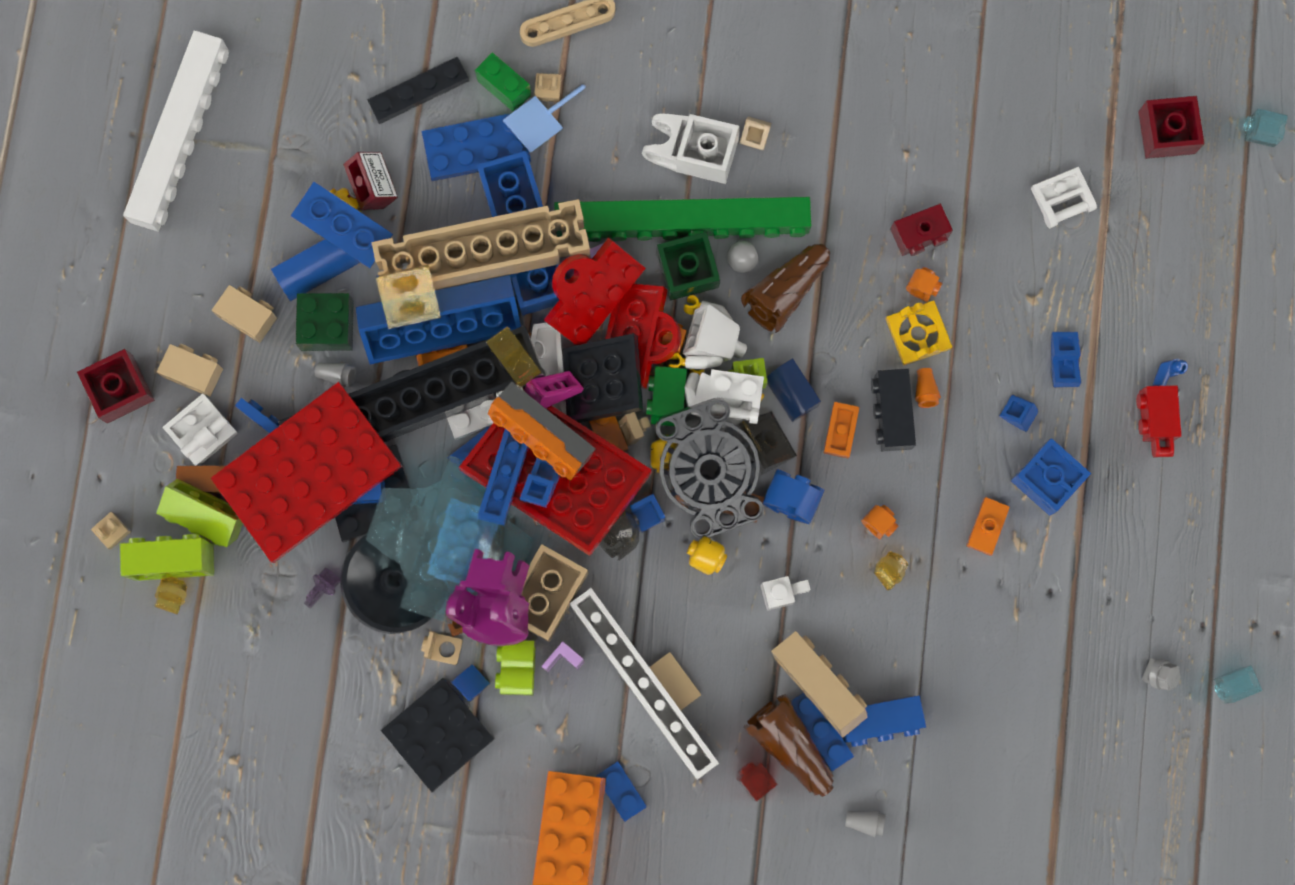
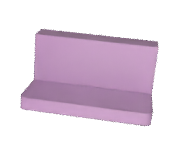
M562 642L541 667L549 672L557 661L563 657L578 670L584 664V659Z

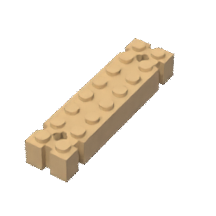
M579 199L558 203L559 210L549 212L548 206L404 235V242L397 244L394 243L393 238L372 242L375 262L381 271L378 272L381 292L385 300L405 297V290L414 288L416 294L558 265L560 264L559 258L570 257L577 254L591 257L586 229H583L584 221ZM557 231H562L561 237H557ZM404 263H408L406 269H402Z

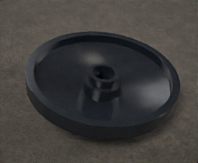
M400 527L378 529L362 537L346 555L340 574L341 593L352 615L368 628L387 634L410 632L427 623L440 609L447 591L446 581L424 575L434 545L421 534Z

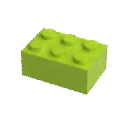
M199 534L182 535L183 539H172V536H158L156 541H145V538H130L129 543H120V576L134 581L214 576V544L206 541L203 537H199Z

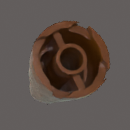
M823 244L809 245L780 268L772 271L758 284L746 290L741 296V301L744 308L748 304L752 308L748 312L750 317L764 329L770 332L775 329V333L779 332L788 321V318L797 309L805 295L810 291L815 280L829 265V249Z
M786 694L778 696L776 698L780 704L774 706L771 701L747 721L748 724L744 725V729L771 756L776 758L787 771L792 773L809 793L812 792L815 796L820 795L824 797L834 788L832 785L834 781L832 778L833 774L821 758L815 743L792 706L789 697Z

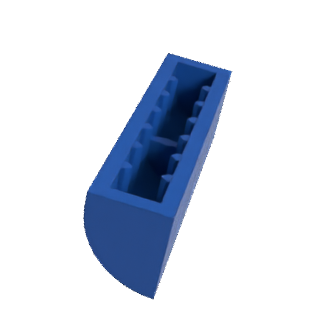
M324 239L275 266L271 271L291 302L297 298V293H307L360 262Z

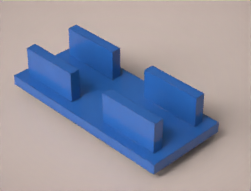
M316 182L312 183L291 214V217L368 268H371L375 262L372 242L389 239L393 236L391 232Z

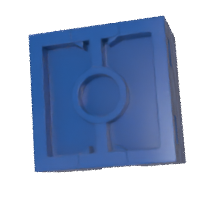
M1052 438L1045 442L1033 455L1034 457L1011 479L1015 486L1049 516L1056 513L1091 475L1084 466Z

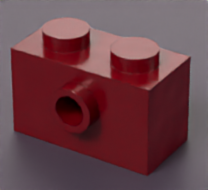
M941 203L896 220L890 228L902 256L909 253L911 256H915L925 250L924 247L932 244L934 247L940 246L948 241L953 231Z

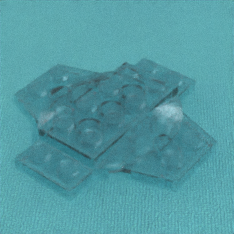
M453 456L448 458L442 480L425 489L383 488L365 539L390 559L400 564L403 571L402 574L408 583L399 608L448 624H452L453 621L446 616L448 598L454 592L455 587L459 586L461 580L466 581L475 549L484 552L483 559L493 558L502 561L505 552H511L515 555L512 565V571H515L518 560L527 562L534 540L507 519L504 526L478 519L477 515L486 487L461 472L459 466L464 460ZM467 588V589H466V591H468V592H470V593L475 592V591H474L473 589H471V588Z

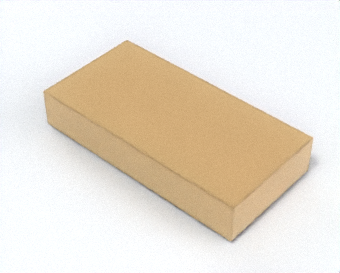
M670 652L649 667L680 710L701 696L698 689Z

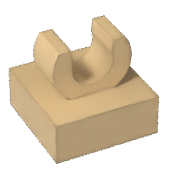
M536 73L534 96L539 101L559 102L561 75Z
M635 412L625 415L618 422L627 446L636 444L644 437L643 432L651 427L648 417L638 420Z
M113 512L106 515L91 529L110 550L130 533L129 529Z

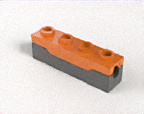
M513 382L502 391L490 406L488 415L496 425L507 429L517 442L524 443L537 458L548 462L553 466L558 475L566 477L570 481L589 461L595 451L592 445Z

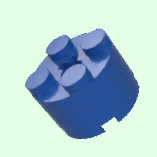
M776 469L762 504L778 514L781 512L788 515L787 518L804 524L811 523L825 490L810 484L811 481L803 476L796 475L794 479L790 477L789 473Z

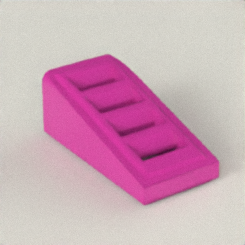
M570 371L528 380L524 392L544 408H547L581 393L584 388Z

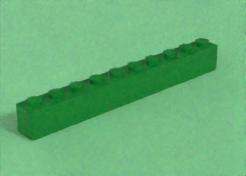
M810 197L580 202L584 221L583 229H586L589 242L601 241V238H611L613 241H625L627 238L648 241L652 237L675 240L678 237L691 236L707 232L708 236H714L715 239H726L730 235H739L740 238L744 239L753 238L754 235L776 238L780 234H790L791 237H803L805 234H809L811 229ZM554 202V211L559 210L558 203L563 202ZM562 231L556 232L557 237L562 236Z

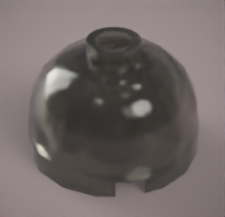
M624 510L600 542L601 548L611 558L618 556L617 560H621L636 548L640 537L638 527L640 523L636 515Z

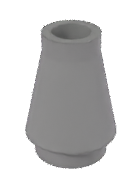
M319 362L315 368V377L322 378L333 384L340 382L344 388L346 386L351 387L355 381L356 369L354 366H350L349 363Z
M848 811L845 827L855 829L875 838L876 835L883 836L886 814H880L879 811Z

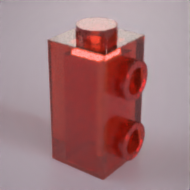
M753 762L747 763L738 771L741 776L736 779L751 799L756 802L778 785L761 762L755 764Z

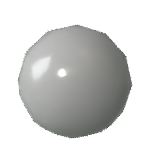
M745 240L734 243L727 252L728 264L736 272H750L759 262L755 247L751 242Z

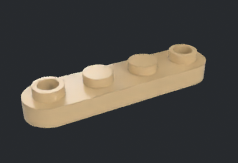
M585 0L529 19L520 27L521 40L525 45L535 47L609 22L615 15V3L613 0ZM604 8L607 12L602 14L599 10ZM532 32L537 34V36L534 38H531L528 35Z

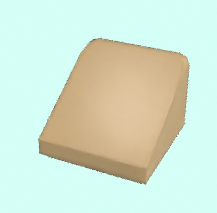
M747 117L739 144L764 150L772 123Z

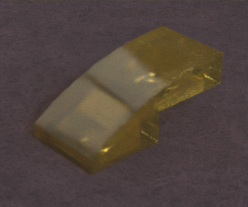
M508 327L486 342L519 388L541 373Z

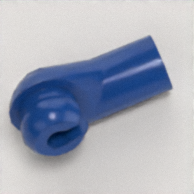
M1172 359L1161 363L1152 385L1166 386L1170 377L1184 374L1187 371V362L1180 359Z

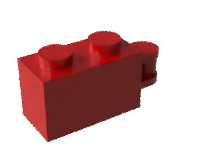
M1178 385L1146 386L1139 391L1136 399L1137 408L1141 409V419L1138 423L1139 434L1143 436V442H1151L1152 456L1154 458L1173 457L1174 441L1182 437ZM1160 441H1165V447H1160Z

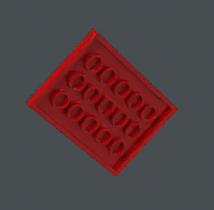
M337 382L210 479L270 562L275 563L400 469L402 465L342 384Z
M549 406L545 409L592 445L595 451L589 461L571 481L566 477L560 476L547 507H542L520 500L527 477L531 474L537 458L532 450L528 448L511 504L591 556L652 474V469L560 410ZM493 423L459 466L461 472L484 487H487L505 428Z

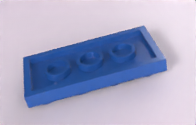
M511 113L422 131L431 180L437 181L477 173L478 164L523 151L527 152L529 162H531L529 150L503 122V119Z

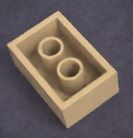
M542 544L530 563L521 596L525 597V601L529 603L528 631L550 642L570 607L569 603L574 600L589 573L587 569Z

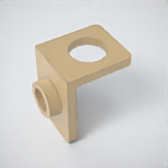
M430 631L429 636L424 637L421 651L424 652V657L427 659L457 665L463 640ZM444 642H451L455 647V652L450 657H443L440 654L439 649Z

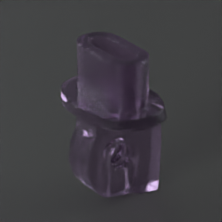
M324 568L319 575L314 574L312 576L316 585L308 593L304 602L310 609L324 593L327 595H334L336 593L334 588L340 583V578L327 568Z

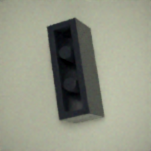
M909 368L878 370L874 376L875 378H871L872 394H876L877 404H873L874 419H878L879 429H876L875 432L876 444L881 445V452L912 450L916 446Z

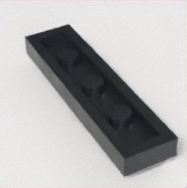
M457 56L371 97L367 101L378 123L382 124L469 82V77Z

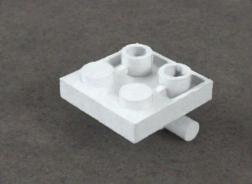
M201 394L162 427L181 448V452L195 466L202 465L238 434L204 394Z

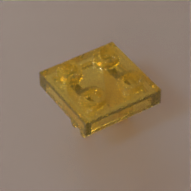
M429 264L376 276L388 329L441 318Z

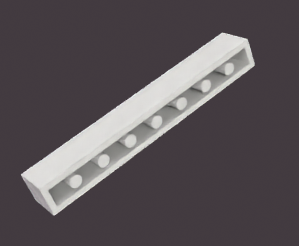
M193 31L123 214L132 224L159 232L161 225H164L167 221V209L170 202H173L176 197L177 182L185 173V161L187 156H190L193 152L194 137L196 132H200L202 128V116L205 109L207 110L210 107L211 92L213 87H216L219 83V71L222 64H225L228 59L229 51L221 38Z
M592 588L569 603L570 607L695 779L698 780L719 763Z

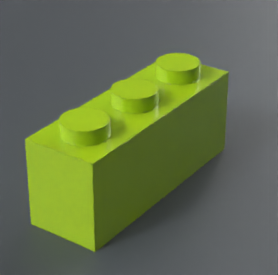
M179 479L165 486L156 514L164 517L166 521L179 524L193 534L202 535L218 546L228 547L236 541L243 525L227 502Z

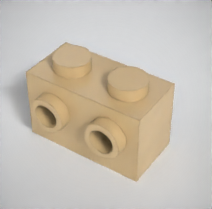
M229 285L213 307V313L242 333L261 343L277 319L272 312L274 308L261 299L259 302L251 299L252 294L240 286L235 289Z
M170 344L157 373L167 380L211 397L223 371V368L217 364L218 359L205 353L200 357L193 354L194 349L180 344L179 347Z

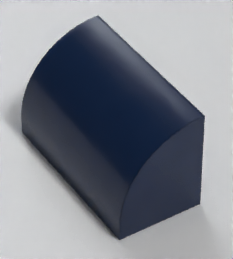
M793 358L767 376L768 386L792 423L817 408L821 403Z

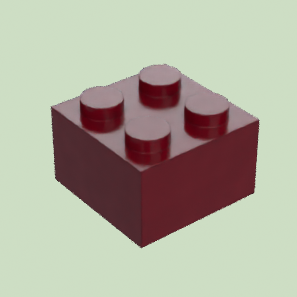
M1197 96L1147 100L1139 109L1145 159L1196 154L1205 144Z
M126 349L77 371L98 418L107 424L155 401L134 356Z

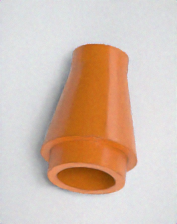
M921 368L917 370L915 401L918 402V406L921 408L937 406L941 395L933 376V370L931 368Z

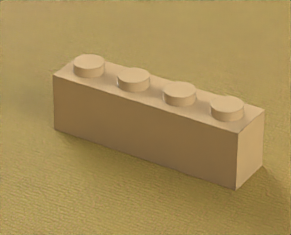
M795 631L771 651L774 659L837 732L844 737L868 717L865 710L867 704L858 694L853 696L847 689L850 686L842 675L838 674L835 676L830 670L832 668L831 663L823 654L818 656L813 651L815 646L806 635L801 637Z

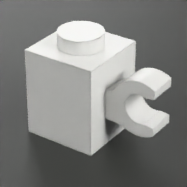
M788 576L763 582L760 585L767 611L792 605L795 603L794 595L811 590L808 580L790 584Z

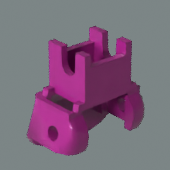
M475 549L466 581L461 580L459 586L455 587L454 592L448 598L446 616L460 624L463 632L469 638L483 644L507 646L524 641L528 636L529 603L525 601V597L521 596L530 565L518 560L515 571H512L515 555L511 552H505L502 561L493 558L483 559L484 552ZM471 588L478 594L474 596L470 592L466 591V589Z

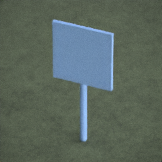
M580 85L548 110L534 96L503 119V122L531 153L563 129L551 113L584 90L585 85Z

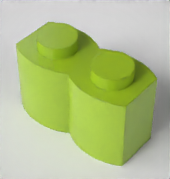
M524 640L514 645L497 646L496 659L497 662H501V673H496L495 688L500 689L501 695L534 696L535 641Z

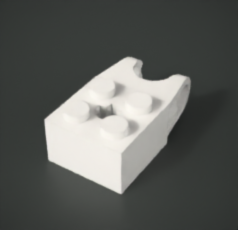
M656 114L653 116L652 125L667 134L670 139L664 144L644 146L642 155L647 160L678 173L726 184L739 141L738 125L692 114L689 116Z

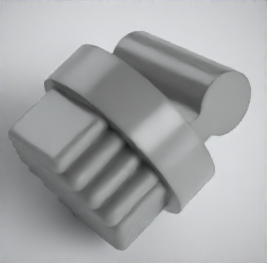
M1150 658L1141 680L1149 683L1153 688L1170 691L1177 687L1180 680L1179 666L1164 659L1155 660Z

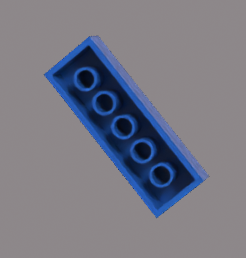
M526 151L477 165L492 217L543 207ZM559 264L510 274L522 316L554 307L560 300L555 295L552 287L553 275Z
M510 275L356 307L358 330L370 365L488 340L521 327Z

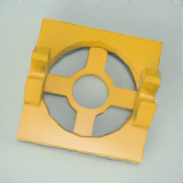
M934 300L925 304L916 303L912 307L907 306L900 312L885 318L903 366L953 348ZM916 314L929 317L935 324L929 326L920 324ZM908 318L911 327L908 333L900 335L901 324ZM915 327L922 328L925 331V338L919 341L915 340L911 336V330ZM938 331L936 343L928 348L926 343L928 335ZM911 341L914 344H918L920 350H910L903 343Z

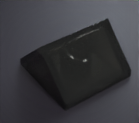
M772 411L759 415L757 424L749 423L750 420H745L738 424V427L750 437L758 452L759 472L761 475L797 456ZM737 432L741 440L744 441L745 438L739 432ZM749 445L746 449L753 461H755L753 451Z

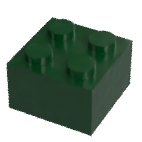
M707 232L657 244L656 254L666 289H668L667 293L670 301L719 288L720 276Z
M297 293L295 344L301 351H353L354 301L350 294Z

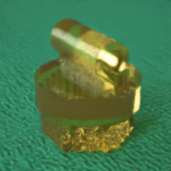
M891 551L878 561L874 574L886 590H891L895 584L902 581L909 564L902 555Z
M175 577L162 578L155 592L156 602L154 607L177 615L187 595L185 582Z

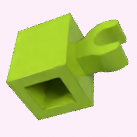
M764 358L734 361L732 370H728V372L764 377L762 389H765L767 386Z

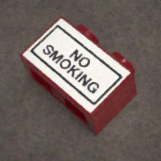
M357 152L343 164L360 210L385 209L398 198L381 152Z

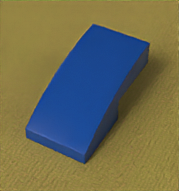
M1052 332L1053 387H1079L1081 384L1078 361L1081 353L1078 332Z
M536 458L532 472L527 477L520 500L547 507L560 478V475L555 472L553 466L545 460Z

